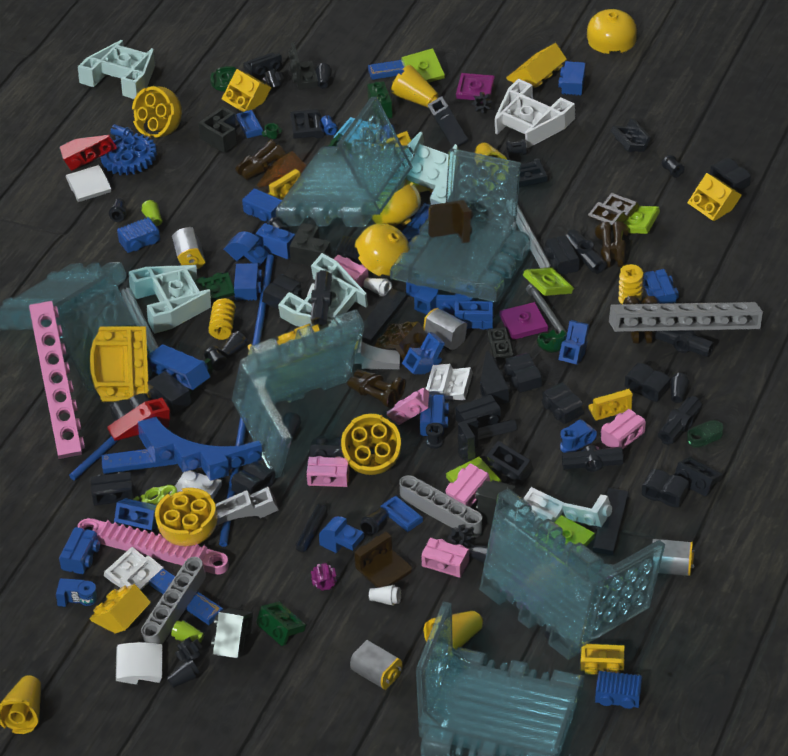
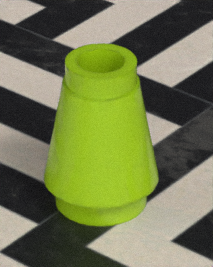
M153 200L144 202L142 204V213L146 218L150 217L156 226H159L162 220L158 204Z
M177 620L172 629L171 636L179 641H183L188 637L192 641L198 639L201 644L204 633L184 620L182 622Z

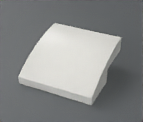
M99 165L66 175L71 191L74 192L78 202L111 192V187Z
M451 364L433 365L426 387L429 395H444L445 399L466 400L473 374L471 367L453 369Z
M531 487L523 500H518L509 517L544 533L563 513L562 505L564 502Z
M131 547L104 572V576L120 588L124 585L128 587L135 584L142 590L149 583V580L162 570L163 567L149 555L144 557Z
M138 642L118 645L116 681L137 684L140 679L160 683L162 679V644Z

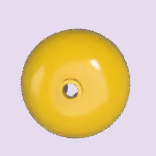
M617 9L603 10L595 14L588 23V44L596 51L609 54V51L620 50V53L631 49L636 43L637 27L635 21L624 11Z
M160 86L143 88L133 101L132 110H134L135 118L133 123L141 134L149 136V138L151 136L156 138L172 134L179 126L182 108L178 97L171 90ZM145 121H148V128L151 131L161 132H159V134L147 133L144 130Z
M411 182L367 212L376 224L385 223L394 227L400 224L405 226L411 222L410 217L419 210L421 197L417 188Z
M377 223L367 227L355 242V248H357L360 255L358 257L360 262L369 271L378 276L382 274L390 277L397 276L410 259L411 251L407 238L399 229L389 224Z
M364 414L358 416L351 421L342 434V453L348 465L355 471L366 475L381 474L389 470L398 460L401 451L400 433L395 424L382 417V415ZM370 449H374L375 453L371 454Z
M182 488L181 492L171 496L167 494L160 500L155 509V518L159 532L168 542L177 546L186 547L202 543L211 536L217 525L218 515L211 495L198 488Z

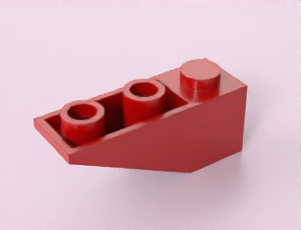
M110 135L74 139L60 146L63 160L71 171L117 148Z
M163 398L146 401L109 425L107 429L114 441L139 435L138 421L157 417L160 423L167 428L169 427L170 409Z

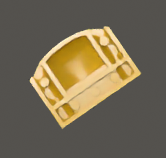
M100 326L90 351V373L93 385L102 402L130 399L142 393L147 394L149 397L146 326Z

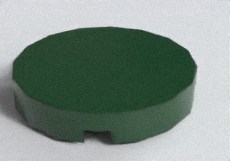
M224 66L216 69V72H212L210 76L212 87L219 91H226L236 68Z

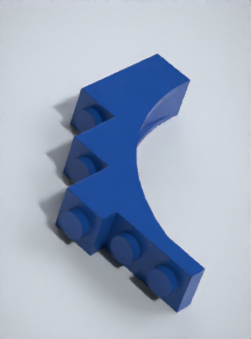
M157 417L138 421L139 438L155 464L175 459L182 472L202 467L209 480L212 481L229 476L228 470L262 460V445L259 440L241 446H210L191 442L173 434L160 423Z

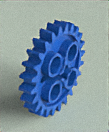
M129 133L128 136L122 134L121 138L115 136L116 140L113 141L117 148L100 157L104 168H107L108 172L112 171L113 174L119 172V175L125 172L128 175L129 172L135 174L137 170L142 172L141 168L148 169L147 164L152 165V161L156 160L157 150L149 136L145 138L144 134L138 136V133L132 136Z

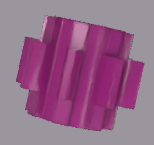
M327 563L317 564L313 571H311L313 586H316L317 589L320 588L321 591L331 589L335 582H337L335 568L327 565Z

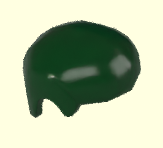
M552 329L549 333L539 334L537 344L543 351L550 353L559 352L562 341L566 340L567 333L565 330H561L560 334H557Z

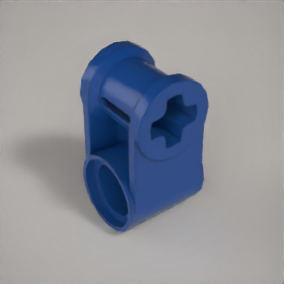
M581 419L576 421L574 424L561 430L562 442L560 450L562 452H575L595 440L597 431Z

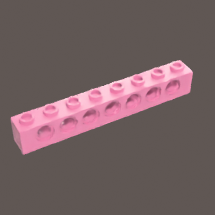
M52 301L29 305L58 458L82 455L81 449H84L85 446L83 437L78 436L77 430H81L79 418L75 419L74 411H77L75 399L71 400L70 392H74L72 380H67L66 374L70 373L68 362H64L63 355H66L64 343L60 344L59 336H63L61 324H56L55 318L59 317L57 306L53 307ZM43 320H50L52 324L49 327H43L41 322ZM53 338L55 343L52 346H47L45 340ZM51 357H57L59 362L52 365L48 360ZM59 375L63 380L60 383H54L52 378ZM64 394L67 398L64 402H58L55 399L56 396ZM62 413H68L70 418L67 421H62L59 419V416ZM69 431L74 434V437L71 440H66L63 438V434Z

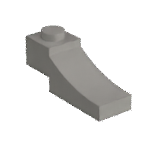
M343 339L342 363L362 364V369H400L401 356L397 350L373 347L363 343L362 339Z
M269 487L251 495L246 490L215 504L218 515L217 525L242 517L259 516L262 518L278 511L274 495Z

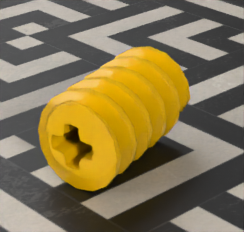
M625 265L620 269L618 300L623 304L626 297L636 296L641 301L643 271L637 265Z
M226 298L218 299L212 305L209 333L216 339H227L232 333L236 305L232 300Z

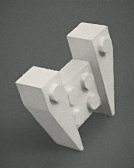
M517 79L508 88L495 116V134L498 135L506 126L525 134L526 148H529L564 130L575 119V104L560 97L549 107L533 99L532 84Z

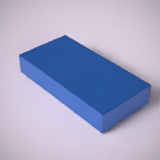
M253 110L236 114V119L247 138L262 135L263 129Z
M397 496L381 505V508L387 512V516L407 532L423 522V517Z

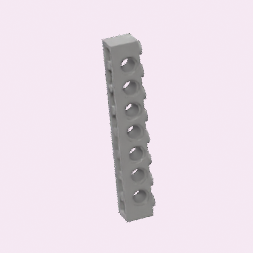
M756 302L611 305L609 323L615 332L760 329L763 311Z

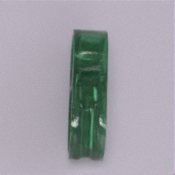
M712 420L689 429L687 433L688 444L692 447H701L721 439L723 436V424ZM699 435L702 438L693 439L692 436Z

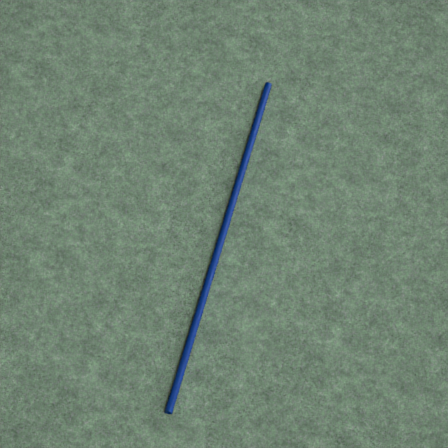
M268 255L266 260L252 344L258 351L267 305L262 302L263 291L270 284L274 262L273 255ZM251 359L236 446L244 445L255 378V370L253 369L255 364ZM240 467L231 469L227 499L236 494V492L231 490V479L234 474L239 472ZM231 520L222 523L219 545L222 547L227 546Z

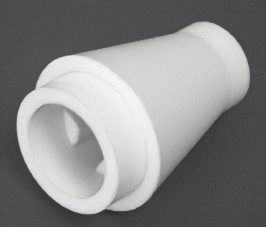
M366 278L364 280V288L380 296H385L392 288V283L386 278Z
M390 585L370 588L369 600L392 606L399 604L401 600L400 587Z

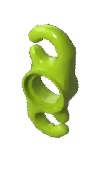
M173 485L153 487L140 496L141 502L158 505L160 500L170 491H172L170 496L177 493V488ZM136 496L133 500L139 501L140 498Z

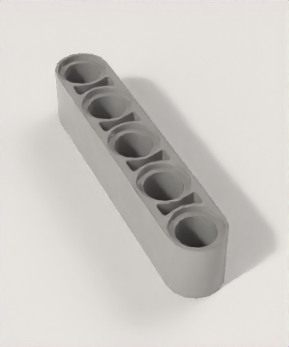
M407 475L400 479V497L403 501L451 528H458L459 525L465 524V529L472 528L471 532L475 538L482 534V515L478 511L414 476Z
M190 557L185 561L142 626L141 633L145 643L163 644L176 621L179 620L206 578V572L200 558Z

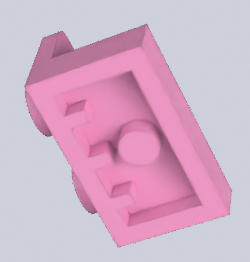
M422 388L417 392H413L407 398L398 401L394 408L387 411V416L400 425L428 409L429 391Z

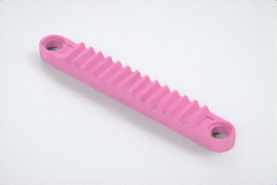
M87 518L78 524V528L82 529L93 527L92 531L97 533L100 544L125 551L133 547L144 556L149 555L152 558L182 566L188 558L198 557L202 560L205 572L212 574H223L229 567L228 558L224 553L207 549L204 545L203 547H200L198 544L186 547L177 546L168 542L161 534L156 536L153 532L147 533L146 530L141 532L139 528L133 530L131 526L126 528L124 524L118 526L116 522L111 524L109 520L103 522ZM216 561L223 562V564L220 566L213 565V563Z

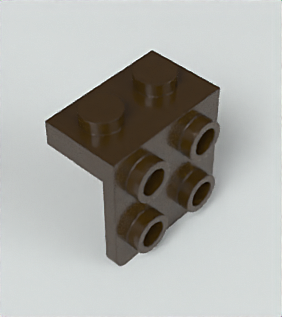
M464 200L430 205L429 236L433 238L458 234L462 243L470 242V235H472L470 221L473 219L472 209L467 206Z
M408 321L402 324L394 323L387 328L384 335L377 339L374 347L381 349L396 348L402 360H404L409 348H421L427 335L419 321Z
M387 532L376 536L371 542L361 546L354 552L355 568L377 588L393 585L412 572V567L392 550V538Z

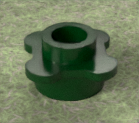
M275 123L266 124L264 127L265 131H262V136L276 139L277 135L282 132V129L278 128V125Z

